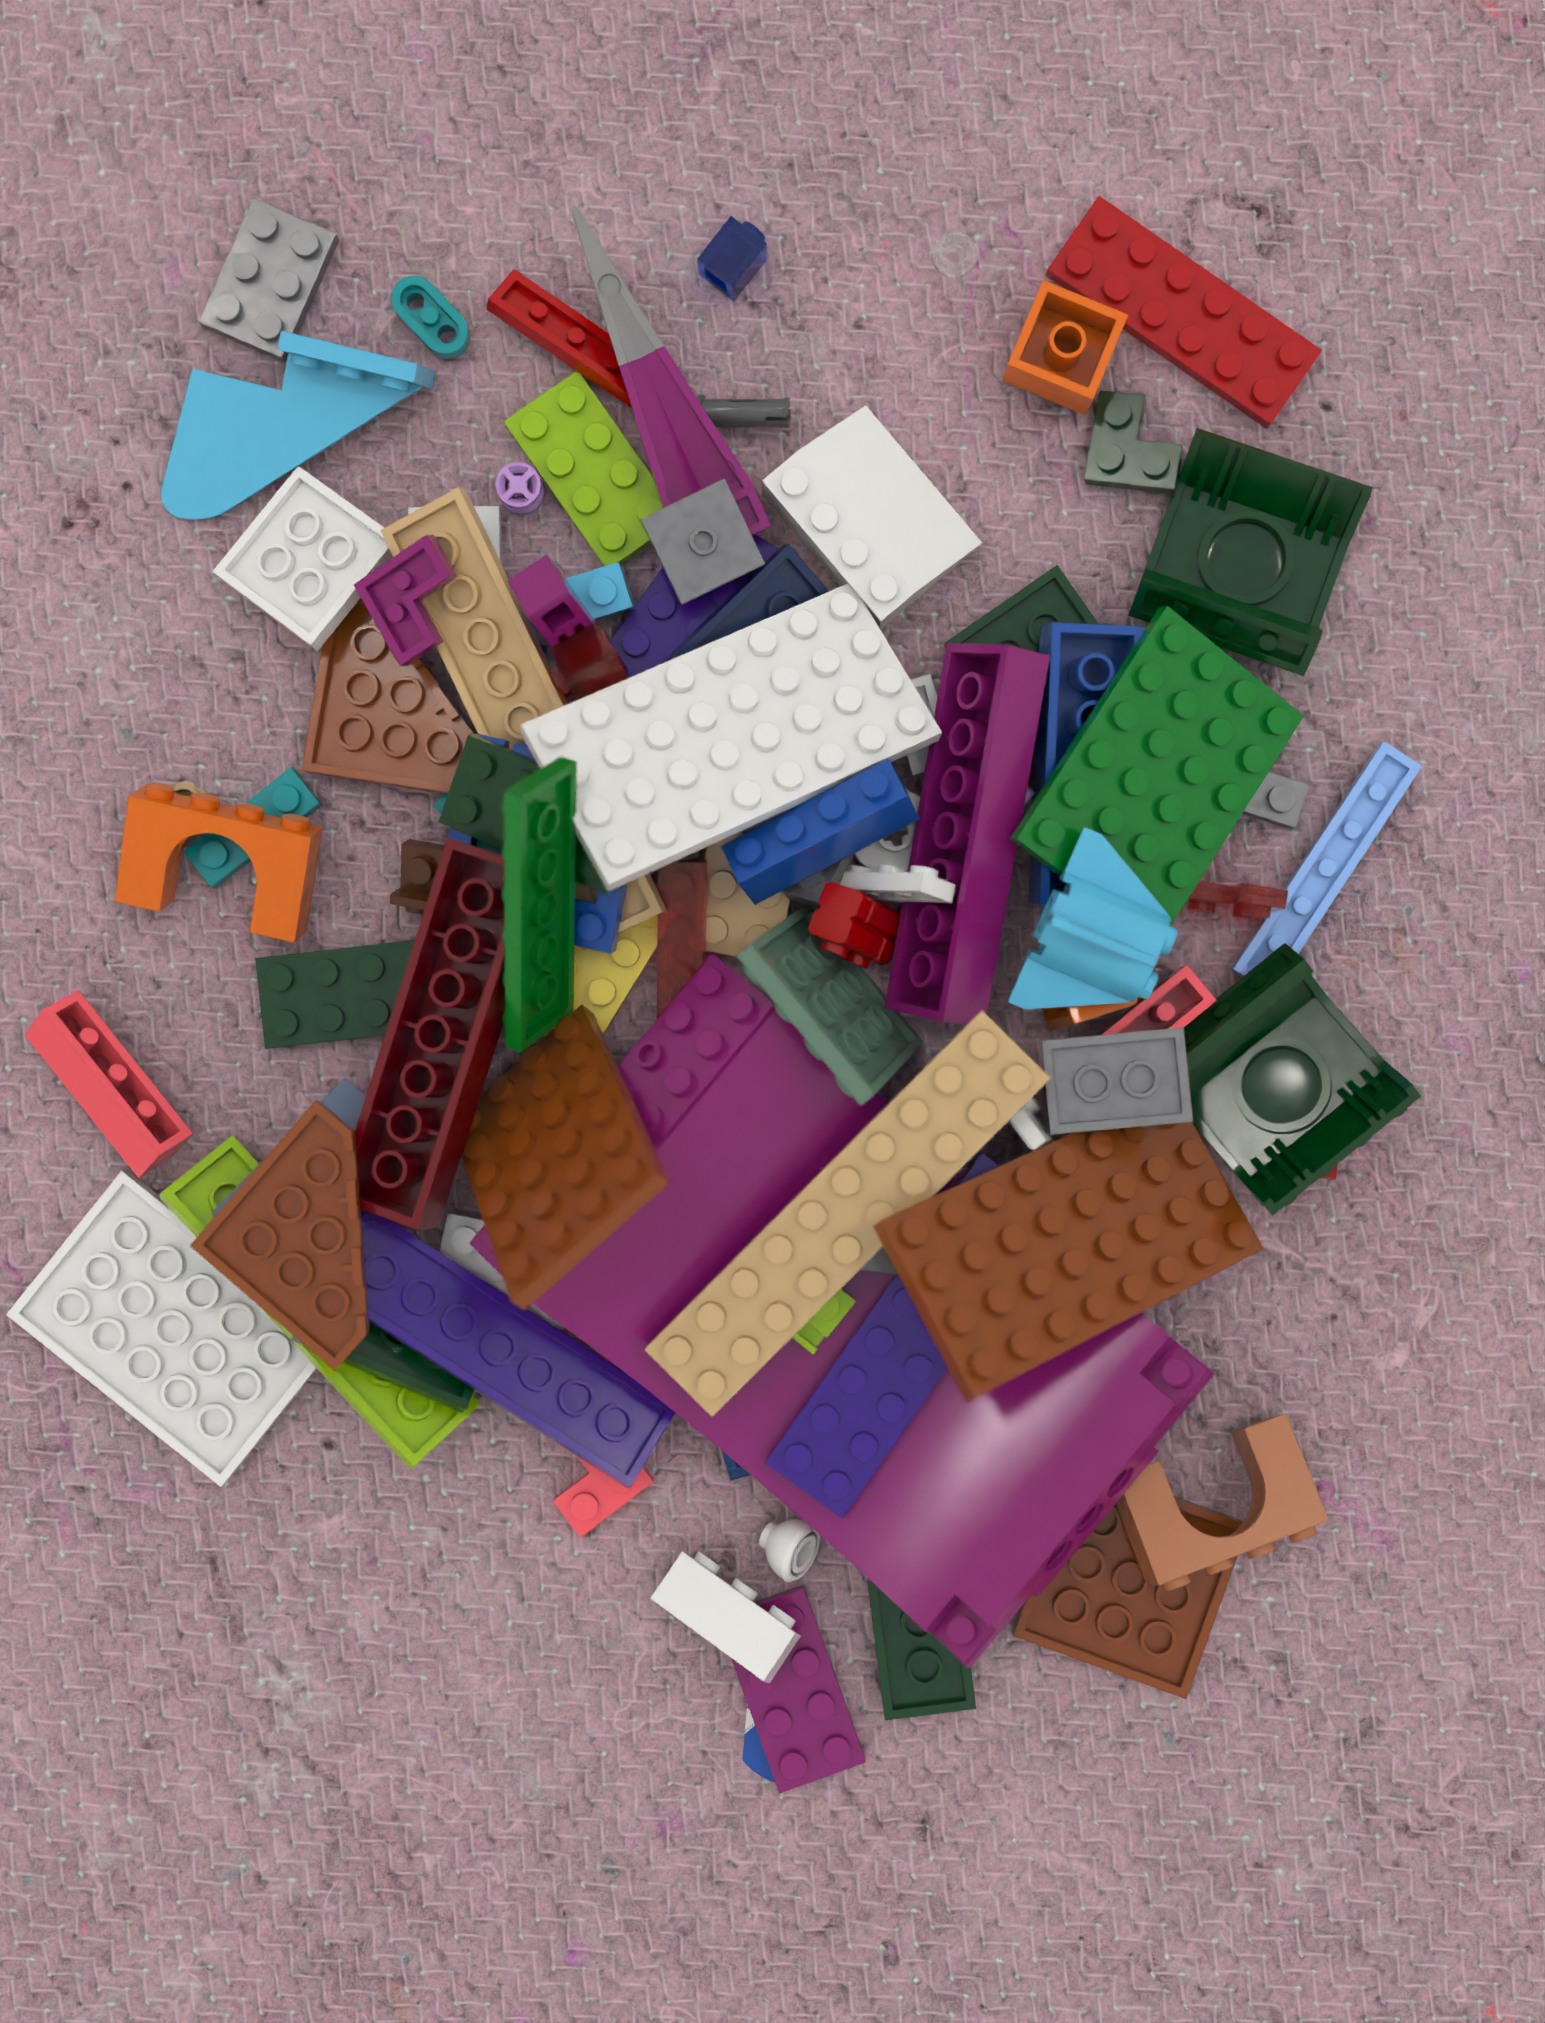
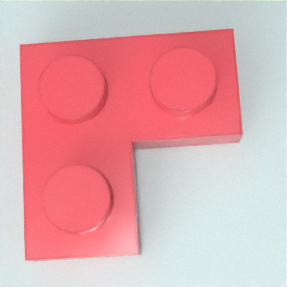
M578 1457L588 1473L558 1494L553 1502L581 1538L654 1482V1478L647 1468L643 1466L631 1488H626Z

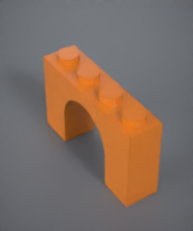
M148 783L128 796L115 902L158 912L163 910L175 900L180 857L186 841L190 836L196 834L212 833L224 836L237 843L247 853L254 866L257 884L250 933L295 943L307 931L323 827L310 824V819L301 815L284 814L281 818L264 814V808L253 804H238L236 807L220 804L218 797L209 794L194 793L191 797L174 793L175 789L172 786L161 783Z

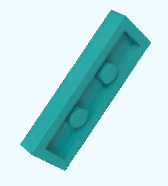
M292 767L245 803L260 806L265 809L264 814L281 818L284 814L308 817L322 806V803ZM206 833L183 851L207 883L215 889L251 861L247 853L237 843L229 838L212 833Z

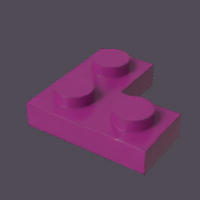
M425 535L353 584L399 666H408L444 642L421 600L457 577L434 535Z

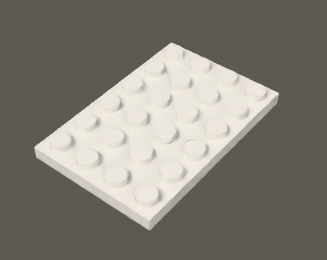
M122 1170L6 1315L222 1487L317 1368L259 1305L190 1247L196 1237L159 1198L160 1196L128 1170Z

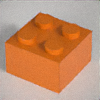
M1042 280L1002 381L1086 415L1128 314Z

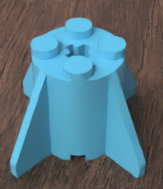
M1083 827L1067 866L1059 877L1062 881L1067 882L1063 891L1053 888L1045 907L1041 905L1038 911L1041 917L1033 934V937L1038 939L1037 942L1040 943L1038 951L1028 948L1026 960L1008 999L1009 1003L1025 1010L1134 1002L1138 997L1148 1000L1159 976L1158 973L1153 972L1160 954L1165 956L1169 954L1178 934V929L1170 926L1171 918L1104 836Z

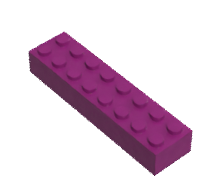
M947 643L934 714V720L942 734L939 741L930 744L918 808L920 819L916 821L908 872H910L911 866L914 865L929 867L939 871V879L953 883L956 886L952 903L902 902L884 1006L886 1009L936 1021L967 1025L980 1010L988 1014L1017 844L1010 840V837L1022 820L1050 655L1002 644Z

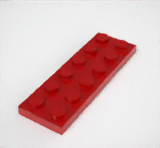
M1098 196L1045 274V276L1069 291L1128 314L1123 330L1266 429L1273 422L1322 351L1319 347L1101 196Z

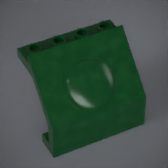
M1196 428L1178 477L1176 494H1172L1128 616L1149 623L1159 607L1168 606L1218 647L1304 676L1321 640L1323 629H1320L1319 626L1344 556L1369 501L1373 487Z
M1286 943L1282 944L1216 998L1217 1001L1184 1027L1193 1116L1192 1123L1272 1216L1283 1207L1291 1204L1299 1194L1319 1178L1330 1173L1335 1165L1355 1149L1365 1145L1375 1133L1394 1118L1405 1113L1410 1105L1422 1097L1414 1085L1387 1063L1339 1010L1311 975L1314 971L1306 960Z

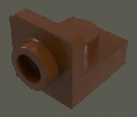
M408 839L401 844L400 888L390 894V904L405 906V910L410 913H424L445 845Z

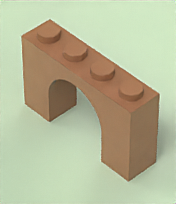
M1286 1413L1231 1432L1252 1488V1501L1249 1512L1243 1523L1232 1533L1223 1537H1214L1198 1531L1187 1522L1177 1506L1160 1460L1149 1463L1118 1500L1116 1506L1147 1586L1162 1585L1165 1592L1191 1583L1188 1575L1203 1568L1207 1575L1224 1571L1234 1566L1231 1560L1232 1557L1247 1552L1249 1559L1263 1556L1276 1550L1273 1544L1274 1541L1289 1536L1291 1543L1305 1540L1318 1534L1315 1528L1316 1525L1329 1521Z

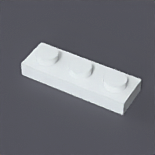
M849 865L840 885L861 891L877 901L952 903L956 886L953 883L939 879V871L915 865L911 866L910 872L887 865H879L877 872H873L872 869Z

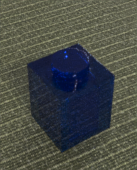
M730 216L697 258L698 275L734 302L767 260L765 236L752 223L744 221L741 224Z

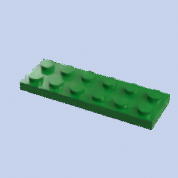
M561 756L504 791L502 801V813L504 815V843L502 847L504 888L502 899L505 903V928L502 936L505 945V970L503 974L505 1012L503 1024L505 1026V1047L520 1053L554 1028L561 1019L574 1012L576 831L573 817L576 814L577 761Z

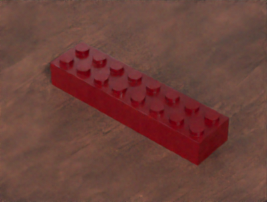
M447 838L355 1129L360 1208L416 1230L439 1227L501 1033L505 1012V986L503 984L505 945L502 940L505 928V903L502 899L504 859L501 854Z

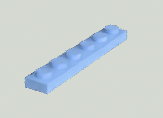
M1387 742L1379 743L1230 968L1231 971L1243 977L1284 943L1299 954L1422 768L1420 764Z

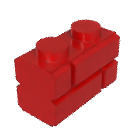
M831 881L830 883H825L818 901L821 907L820 909H815L808 926L810 934L823 940L820 949L842 957V960L865 969L868 968L870 962L882 966L888 964L895 947L893 939H896L900 913L861 891Z

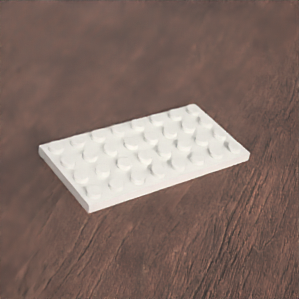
M848 584L521 724V735L540 769L560 756L577 761L576 814L573 817V823L578 839L608 892L806 802L888 758L890 762H893L939 741L942 731L865 603Z

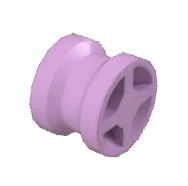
M514 462L503 467L498 473L495 483L496 491L506 510L512 514L524 516L532 514L539 509L543 503L545 493L540 476L535 468L527 463ZM514 495H523L522 497L516 496V497L513 499Z

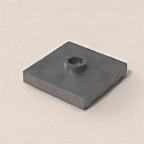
M725 478L640 520L681 605L765 565Z

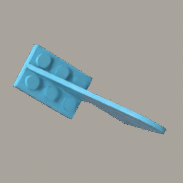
M281 331L278 343V350L288 353L281 390L192 368L161 489L162 503L170 514L178 518L202 520L223 515L410 395H417L418 390L421 388L432 390L436 371L416 363L286 331Z

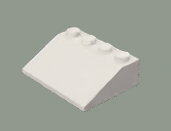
M866 405L799 449L762 480V495L841 587L848 584L859 596L880 630L982 545L980 539Z

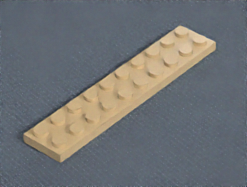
M457 487L380 531L393 557L425 535L435 536L457 575L456 578L421 600L444 641L437 646V649L478 734L508 740L509 749H512L515 742L526 744L521 735V724L563 707L568 702L522 606L507 582L509 579L466 489ZM650 873L627 883L618 933L667 910ZM575 881V899L596 903L598 891Z
M980 1010L644 1350L713 1417L883 1247L874 1226L881 1220L933 1197L1051 1078L985 1012Z

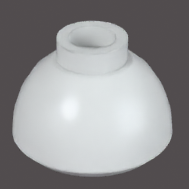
M790 1519L780 1524L770 1522L761 1533L759 1545L766 1550L767 1561L775 1574L785 1582H793L801 1578L811 1567L820 1546V1534L803 1519Z

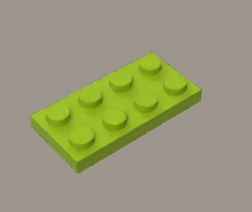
M575 371L503 421L507 430L603 566L617 562L623 564L651 544L640 520L662 509L653 476L578 371Z

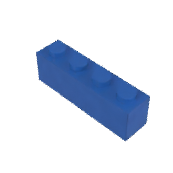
M888 758L721 847L739 886L756 905L919 820L920 817Z

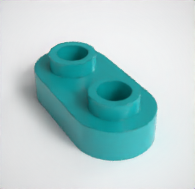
M408 276L401 279L394 286L391 302L398 318L435 356L442 359H453L466 351L470 343V330L464 317L427 279L420 276ZM417 298L424 300V305L421 309L411 310L409 308L412 300ZM445 331L456 333L454 340L449 343L440 341V337Z

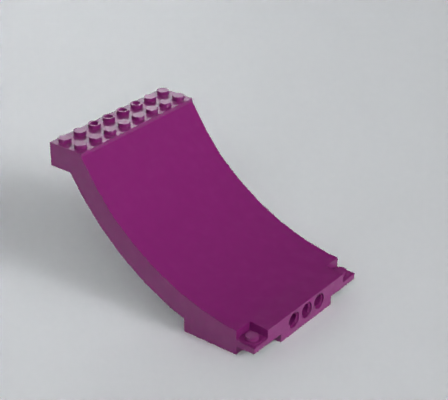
M712 953L618 1065L619 1071L670 1183L532 1304L637 1381L709 1439L848 1559L925 1632L933 1634L961 1663L971 1668L1031 1595L1040 1596L1159 1452L1155 1448L1156 1444L1215 1373L1141 1312L966 1403L947 1368L843 1519L765 1464L766 1459L896 1274L859 1270L841 1288L856 1301L830 1335L827 1338L824 1337L816 1347L817 1351L812 1354L791 1338L713 1417L644 1349L820 1172L821 1167L824 1168L889 1101L878 1092L862 1105L854 1097L847 1096L837 1085L835 1074L823 1060L815 1058L809 1052L804 1042L805 1038L793 1023L783 1020L775 1010L773 1002ZM964 1165L934 1196L958 1186L969 1169ZM484 1225L469 1244L502 1276Z

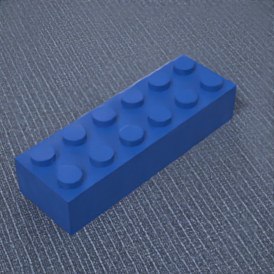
M1052 622L1040 627L1039 653L1050 655L1039 716V726L1035 739L1033 791L1036 794L1033 796V802L1125 659L1143 635L1144 626ZM1030 855L1028 903L1046 905L1053 888L1063 891L1067 882L1059 879L1060 876L1032 855Z

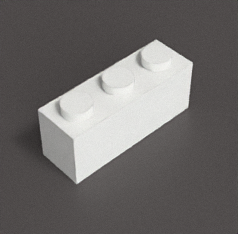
M682 1551L650 1599L762 1681L770 1683L801 1637V1635L791 1629L796 1620L775 1605L767 1612L753 1602L758 1595L757 1592L737 1578L734 1579L731 1585L716 1575L721 1567L698 1551L695 1557L692 1558Z

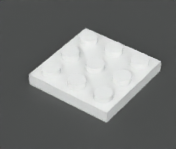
M297 466L212 572L318 652L361 598L353 584L383 565L393 556L380 531L384 529L382 525L304 469Z

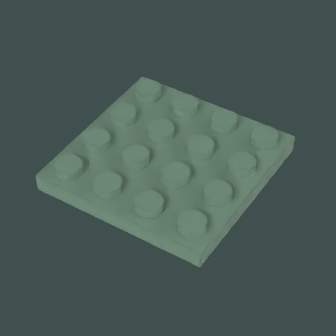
M806 904L752 942L737 957L743 963V970L746 976L754 984L762 986L773 999L774 1008L779 1016L786 1022L793 1023L803 1035L809 1052L815 1058L823 1060L832 1070L839 1088L847 1096L854 1097L862 1105L882 1088L924 1042L898 1011L884 1008L886 996L862 967L842 960V957L820 949L823 940L810 934L808 930L815 910Z

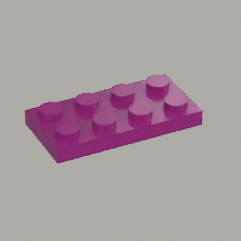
M804 1585L756 1601L755 1603L767 1612L775 1605L796 1620L791 1629L801 1635L770 1683L762 1681L732 1659L779 1794L865 1763L864 1752Z

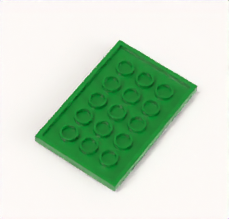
M1159 607L1144 630L1143 635L1125 659L1010 837V840L1058 876H1061L1083 827L1102 834L1171 918V926L1304 715L1170 607Z

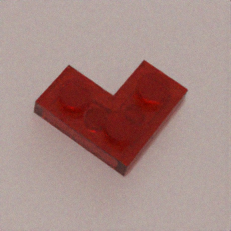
M1199 881L1186 901L1188 902L1187 909L1213 914L1216 907L1233 909L1232 917L1260 921V918H1270L1271 913L1286 909L1289 890L1247 883L1228 886Z

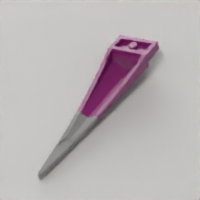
M573 205L572 216L662 508L725 478L751 535L754 536L769 529L771 524L749 477L665 349L578 207Z

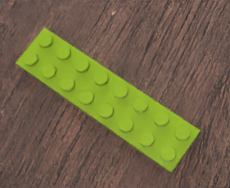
M232 1135L163 1190L159 1198L197 1238L214 1218L212 1212L259 1163ZM264 1311L291 1340L292 1334ZM291 1340L410 1470L481 1404L472 1395L467 1409L461 1413L344 1362L334 1371L305 1345Z

